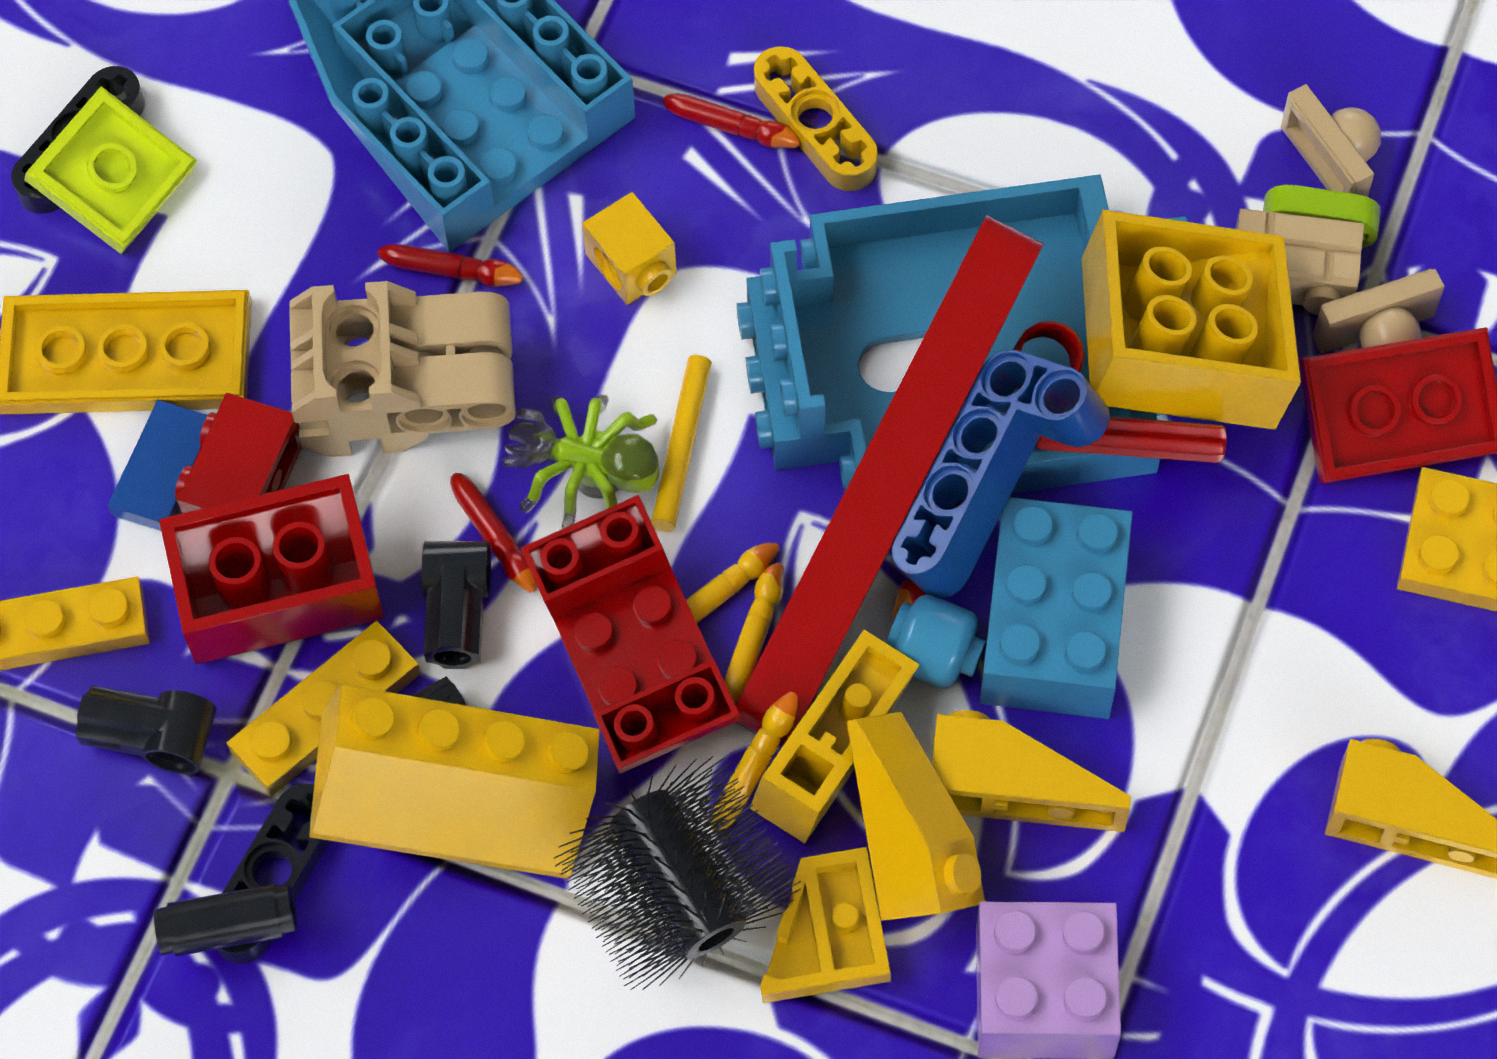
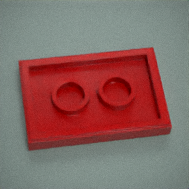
M1487 327L1298 359L1319 484L1497 453V381Z

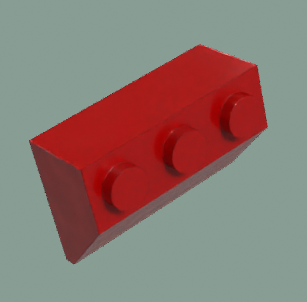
M349 473L159 519L182 632L195 664L384 619Z

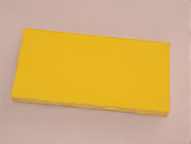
M249 290L4 296L0 333V415L152 411L157 399L190 410L219 409L226 393L247 399L252 307Z

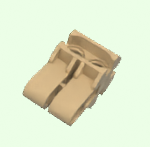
M389 281L365 283L366 299L337 301L334 285L310 287L289 301L292 415L294 422L300 423L299 439L302 448L329 457L352 455L350 441L380 439L383 453L402 452L427 439V434L492 429L507 425L514 420L516 411L513 363L510 360L512 356L510 303L504 296L493 292L416 296L415 291ZM353 339H369V341L360 346L348 345ZM369 393V398L365 401H347L355 394Z

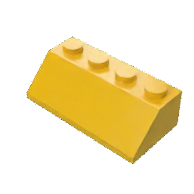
M341 684L321 714L309 837L567 879L571 876L572 870L562 875L560 874L574 867L573 864L562 871L574 861L563 866L562 864L575 859L577 855L556 867L555 865L578 851L573 853L567 852L555 859L554 857L581 843V840H578L560 848L558 847L583 836L584 831L569 833L585 829L587 823L585 818H588L596 792L600 729Z

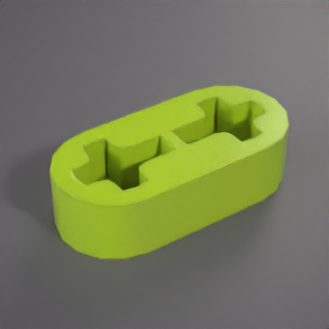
M1299 185L1275 186L1265 194L1263 211L1363 223L1362 248L1374 244L1378 239L1380 206L1376 201L1367 196Z

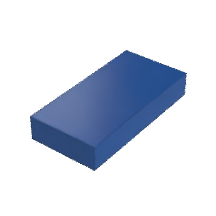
M157 399L107 505L112 516L161 531L159 519L178 515L180 507L175 500L176 484L183 468L187 465L193 466L201 448L199 444L200 432L208 415Z

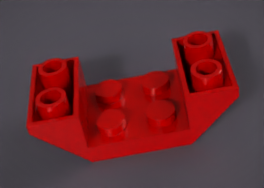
M639 495L521 547L620 774L741 720L740 714L719 668L711 656Z

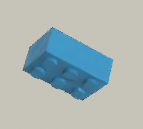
M1009 497L1001 513L980 704L1109 719L1116 688L1132 511Z

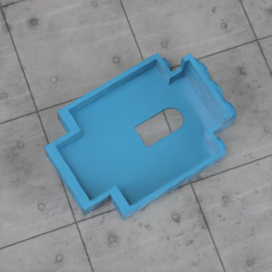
M1101 174L810 214V239L800 240L803 270L797 271L795 239L770 243V267L761 268L760 276L746 278L747 302L736 303V311L741 340H753L755 356L745 357L750 394L762 393L765 410L755 412L760 449H772L775 470L840 461L841 479L845 493L896 391L886 392L877 390L865 382L859 371V363L863 355L872 347L884 343L924 338L986 215L1044 243L985 362L997 352L1012 350L1025 330L1034 324L1054 321L1063 323L1071 328L1081 340L1085 358L1080 373L1090 383L1081 258L1102 210H1109ZM1186 216L1169 218L1187 222ZM1040 337L1031 339L1023 344L1022 352L1070 367L1069 355L1066 350L1053 339ZM1016 388V389L1013 391L1012 394H1014V393H1016L1017 391H1019V389ZM1078 402L1071 404L1064 413L1073 409ZM1108 407L1110 417L1158 420L1157 416L1166 415ZM995 440L987 444L983 451L990 448ZM1035 445L1011 494L1157 473L1160 459L1041 450Z

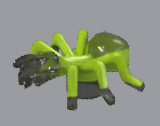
M600 394L597 398L593 397L589 402L584 434L579 437L567 401L557 395L551 397L550 404L554 412L559 415L566 435L558 439L553 428L545 423L541 412L530 409H518L516 412L519 419L535 421L537 426L530 422H521L509 430L510 440L522 444L505 445V451L513 456L504 457L502 459L503 465L506 467L528 468L534 463H541L547 459L558 461L535 473L530 492L520 503V510L523 513H529L539 502L546 482L571 467L573 471L565 487L562 529L575 523L578 490L591 498H603L606 509L618 504L615 493L619 489L628 493H641L650 490L659 478V458L652 443L639 434H619L626 427L633 431H641L656 425V416L648 414L637 418L628 411L622 413L605 431H596L599 414L606 410L609 402L607 395Z

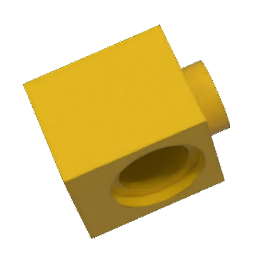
M633 192L582 222L585 254L626 305L642 295L651 296L658 293L677 274L675 242Z

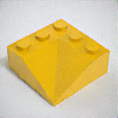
M1103 209L1081 258L1090 385L1108 407L1276 430L1301 383L1284 236Z

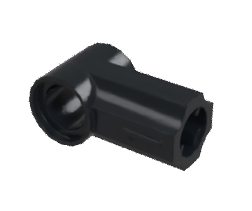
M424 541L422 550V590L424 598H427L423 646L425 661L439 665L443 669H466L469 665L481 663L484 598L490 597L491 590L490 542Z
M91 686L89 691L83 694L79 705L76 738L80 745L142 756L151 765L165 771L179 774H195L199 772L217 708L207 699L184 691H164L160 694L159 698Z

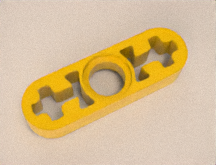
M778 46L762 52L754 64V89L761 102L778 122L788 126L796 133L800 141L799 147L832 186L844 191H856L868 186L875 178L877 172V146L871 136L798 51L789 47ZM776 71L782 77L791 73V88L796 95L791 99L790 88L780 78L770 81V73ZM820 108L827 111L831 115L832 120L825 127L812 129L804 126L798 118L807 109ZM839 136L840 148L849 158L854 159L861 156V164L855 167L849 161L839 164L840 150L835 143Z

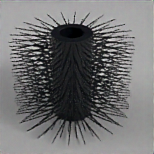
M712 756L670 791L668 790L697 759L671 782L665 790L661 789L676 765L660 788L650 793L653 780L652 775L646 795L636 799L630 788H628L634 801L625 807L606 802L608 805L621 809L616 815L585 818H612L610 822H602L603 824L569 834L605 825H610L609 827L558 846L560 848L581 839L592 838L554 857L555 859L567 852L573 853L578 851L555 865L556 867L587 848L595 846L584 855L562 864L563 866L574 861L562 870L564 871L581 858L590 857L560 874L562 875L570 870L572 872L579 870L564 880L566 881L594 864L591 870L567 881L568 883L581 877L574 882L575 884L583 877L590 876L568 889L571 890L592 878L589 883L576 888L577 890L584 887L575 895L594 882H601L574 897L576 899L591 891L586 896L592 895L578 905L606 889L603 895L581 905L582 907L592 902L587 906L590 907L596 901H602L582 913L583 915L602 904L603 907L590 912L591 914L597 911L589 919L607 906L611 905L613 907L588 921L589 923L601 917L600 920L604 919L592 927V929L615 914L620 915L615 920L595 929L596 931L604 927L601 930L603 931L615 921L631 914L625 920L612 924L614 927L596 937L602 936L615 927L618 929L624 922L632 920L621 929L604 936V938H608L602 942H605L619 931L633 926L625 930L627 932L602 945L603 947L615 941L614 944L616 945L605 953L624 941L638 936L627 945L609 954L615 953L616 955L627 946L643 939L636 946L626 949L628 951L609 961L612 962L628 952L631 953L638 946L644 945L632 955L619 960L618 962L620 963L616 966L630 957L645 951L643 954H640L638 958L615 971L627 965L630 966L638 959L654 952L640 963L629 967V970L619 976L621 977L638 965L650 961L638 971L623 978V980L628 977L630 979L638 972L654 965L644 974L625 984L624 987L668 962L630 990L659 971H663L671 963L673 964L642 990L682 959L684 960L660 985L688 959L692 960L679 979L697 957L704 955L701 965L703 966L708 953L719 948L724 955L721 946L731 939L747 942L734 937L741 931L766 928V926L743 929L745 925L782 914L783 912L749 922L746 921L794 901L793 899L768 909V906L801 890L800 888L757 909L802 881L797 882L773 897L767 898L780 888L790 884V881L796 878V876L780 887L767 892L775 884L795 874L794 872L786 877L784 875L775 883L758 891L770 881L779 878V875L792 868V866L770 880L767 879L765 882L760 883L769 875L787 865L783 863L772 872L756 879L760 874L768 872V869L787 858L785 857L771 866L769 864L761 872L750 876L764 865L777 860L776 857L782 852L764 864L755 867L759 861L781 850L778 849L772 853L769 851L766 854L765 851L778 844L777 842L756 856L753 854L749 859L744 860L755 851L772 843V841L767 843L768 839L755 850L740 856L745 851L753 849L754 847L752 846L773 833L757 842L753 841L762 837L763 835H759L766 831V828L747 842L740 844V841L766 827L765 825L755 830L756 827L750 829L764 820L761 819L742 832L739 830L732 837H729L738 829L757 820L758 818L750 821L755 817L754 815L741 826L737 824L759 811L756 810L739 820L741 816L749 813L748 811L742 814L752 807V804L732 819H725L727 816L752 803L750 802L740 808L738 807L742 804L733 807L750 796L748 795L722 811L725 805L745 796L742 795L735 798L741 793L739 792L728 801L721 802L744 788L743 786L724 797L728 792L735 790L734 788L727 791L739 781L717 796L709 797L714 792L738 780L737 778L722 786L728 781L725 779L734 774L735 771L707 788L714 780L730 773L729 771L717 777L727 769L725 768L708 782L694 788L701 781L731 764L728 763L709 774L713 770L711 768L725 758H722L690 780L697 770L713 758ZM705 772H707L700 780H698V781L695 782L694 784L688 786L687 788L683 789L685 786H687L688 784H690L692 781H694L695 779H697L699 776H701L702 774H704ZM684 781H686V782L683 784V786H681L680 788H678L677 790H675V789H676L677 787H679ZM717 787L716 789H714V790H713L712 792H710L709 794H707V795H705V796H703V797L697 799L700 795H702V794L705 793L706 791ZM717 797H720V798H719L715 803H713L712 805L707 806V807H704V806H706L707 804H709L711 801H713L714 799H716ZM724 803L723 805L710 810L713 806ZM732 810V811L729 812L727 815H725V816L719 818L718 820L712 822V821H713L716 817H718L719 815H721V814H723V813H725V812H727V811ZM738 818L736 821H734V822H733L730 826H728L727 828L722 829V830H719V829H721L722 827H724L726 824H728L729 822H731L732 820ZM739 826L738 828L725 833L728 829ZM605 830H608V831H606V832H604V833H602V834L594 835V834L603 832V831H605ZM746 832H749V833H747L744 837H742V838L736 840L735 842H733V843L727 845L731 840L735 839V838L738 837L739 835H742V834H744V833H746ZM603 836L602 838L598 839L597 841L593 842L592 844H590V845H588V846H586V847H583V848L574 850V849H576V848H578V847H580V846H582V845H584V844H586V843H588V842H591V841H593V840H595V839H597V838ZM753 841V842H752L747 848H745L744 850L739 851V852H736L737 850H739L740 848H742V847H743L744 845H746L747 843ZM600 854H603V855H602L601 857H599L598 859H596V860H594L593 862H591V863H589V864L583 866L585 863H587V862H588L589 860H591L592 858H594V857H596V856H598V855H600ZM764 855L761 859L742 868L745 864L755 859L756 857ZM606 865V866H605L604 868H602L600 871H597V872H594V873L589 874V873L592 872L593 870H595V869H597V868H600V867ZM608 870L607 872H605L604 874H602L600 877H598L597 879L593 880V879H594L598 874H600L602 871ZM613 878H616L614 881H612L605 887L596 890L602 884L610 881ZM619 889V890L616 891L613 895H611V896H609V897H606V898H603V899H600V898H602L603 896H605V895H607V894H609V893H611V892H613V891ZM761 893L759 896H757V897H755V898L749 900L750 898L754 897L755 895ZM620 895L619 897L611 901L609 904L605 905L612 897ZM763 897L762 899H760V900L757 901L756 903H753V902H755L758 898ZM625 903H628L626 906L616 911L615 913L606 916L612 910L618 908L619 906ZM768 909L766 911L753 915L761 910ZM637 928H640L638 931H636L635 933H633V934L630 935L629 937H627V938H625V939H623V940H621V941H618V940L621 939L624 935H626V934L632 932L633 930H635V929H637ZM666 949V950L663 951L661 954H659V955L653 957L654 955L658 954V953L661 952L662 950ZM665 955L663 958H661V959L655 961V960H656L657 958H659L660 956Z

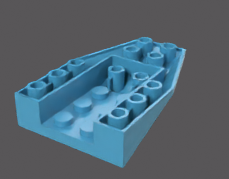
M288 0L331 105L449 253L636 118L632 77L554 0Z

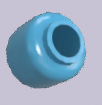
M926 594L917 598L913 605L906 602L902 603L886 643L920 664L912 678L940 689H946L956 683L961 673L973 677L987 641L976 637L978 618L974 612Z

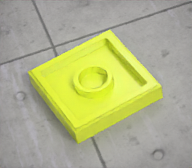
M101 86L25 173L24 180L122 255L195 169L197 160Z

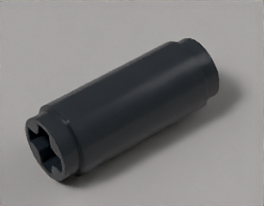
M276 884L170 902L167 903V907L154 909L156 940L162 956L175 954L177 957L283 938L286 933L297 932L298 930L296 907L290 885L279 887Z

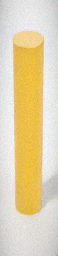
M691 355L686 363L651 519L653 527L660 531H674L677 524L712 361L702 355Z

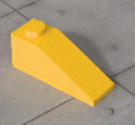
M863 630L761 777L751 803L753 806L750 809L753 811L759 810L756 812L757 814L805 844L855 769L847 721L889 714L920 664L868 631Z
M958 710L950 715L937 714L932 766L961 815L1125 832L1131 804L1130 795L1004 721L989 719L984 713L973 710Z
M902 712L848 720L847 726L881 921L942 914L985 902L974 836Z
M1350 739L1340 764L1325 835L1497 879V819L1416 755L1401 752L1395 744L1381 739H1365L1363 741Z

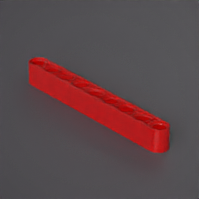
M986 215L736 704L741 720L735 723L757 733L762 728V721L766 711L783 695L795 692L798 696L797 712L791 730L787 735L780 738L779 745L783 746L810 708L1044 243Z

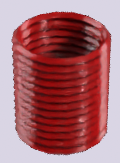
M1054 321L1039 322L1026 329L1012 349L1022 352L1023 344L1034 338L1045 337L1057 341L1064 347L1069 355L1070 367L1078 372H1081L1085 358L1083 344L1076 332L1065 324Z

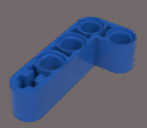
M1017 350L997 352L985 362L892 546V556L897 567L924 593L938 598L949 597L961 590L968 581L1040 436L1068 446L1083 447L1098 440L1106 431L1110 420L1109 408L1080 372L1071 367ZM1020 385H1023L1019 391L1012 394L1016 388H1018ZM1078 402L1073 409L1064 413L1071 404ZM995 440L990 448L983 451L987 444ZM967 496L961 505L954 508L959 500Z

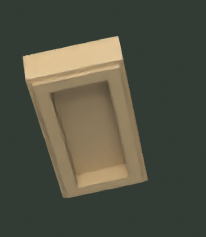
M1307 84L1289 92L1280 127L1327 190L1368 197L1374 172L1366 162L1376 154L1381 144V131L1376 118L1366 110L1355 107L1339 109L1330 116Z
M1428 269L1322 304L1312 337L1321 354L1357 342H1361V347L1366 348L1422 338L1419 322L1435 316L1445 286L1436 269Z

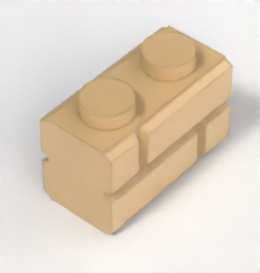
M1240 208L1235 229L1284 236L1292 304L1302 305L1308 312L1319 315L1322 304L1357 292L1360 276L1363 223Z

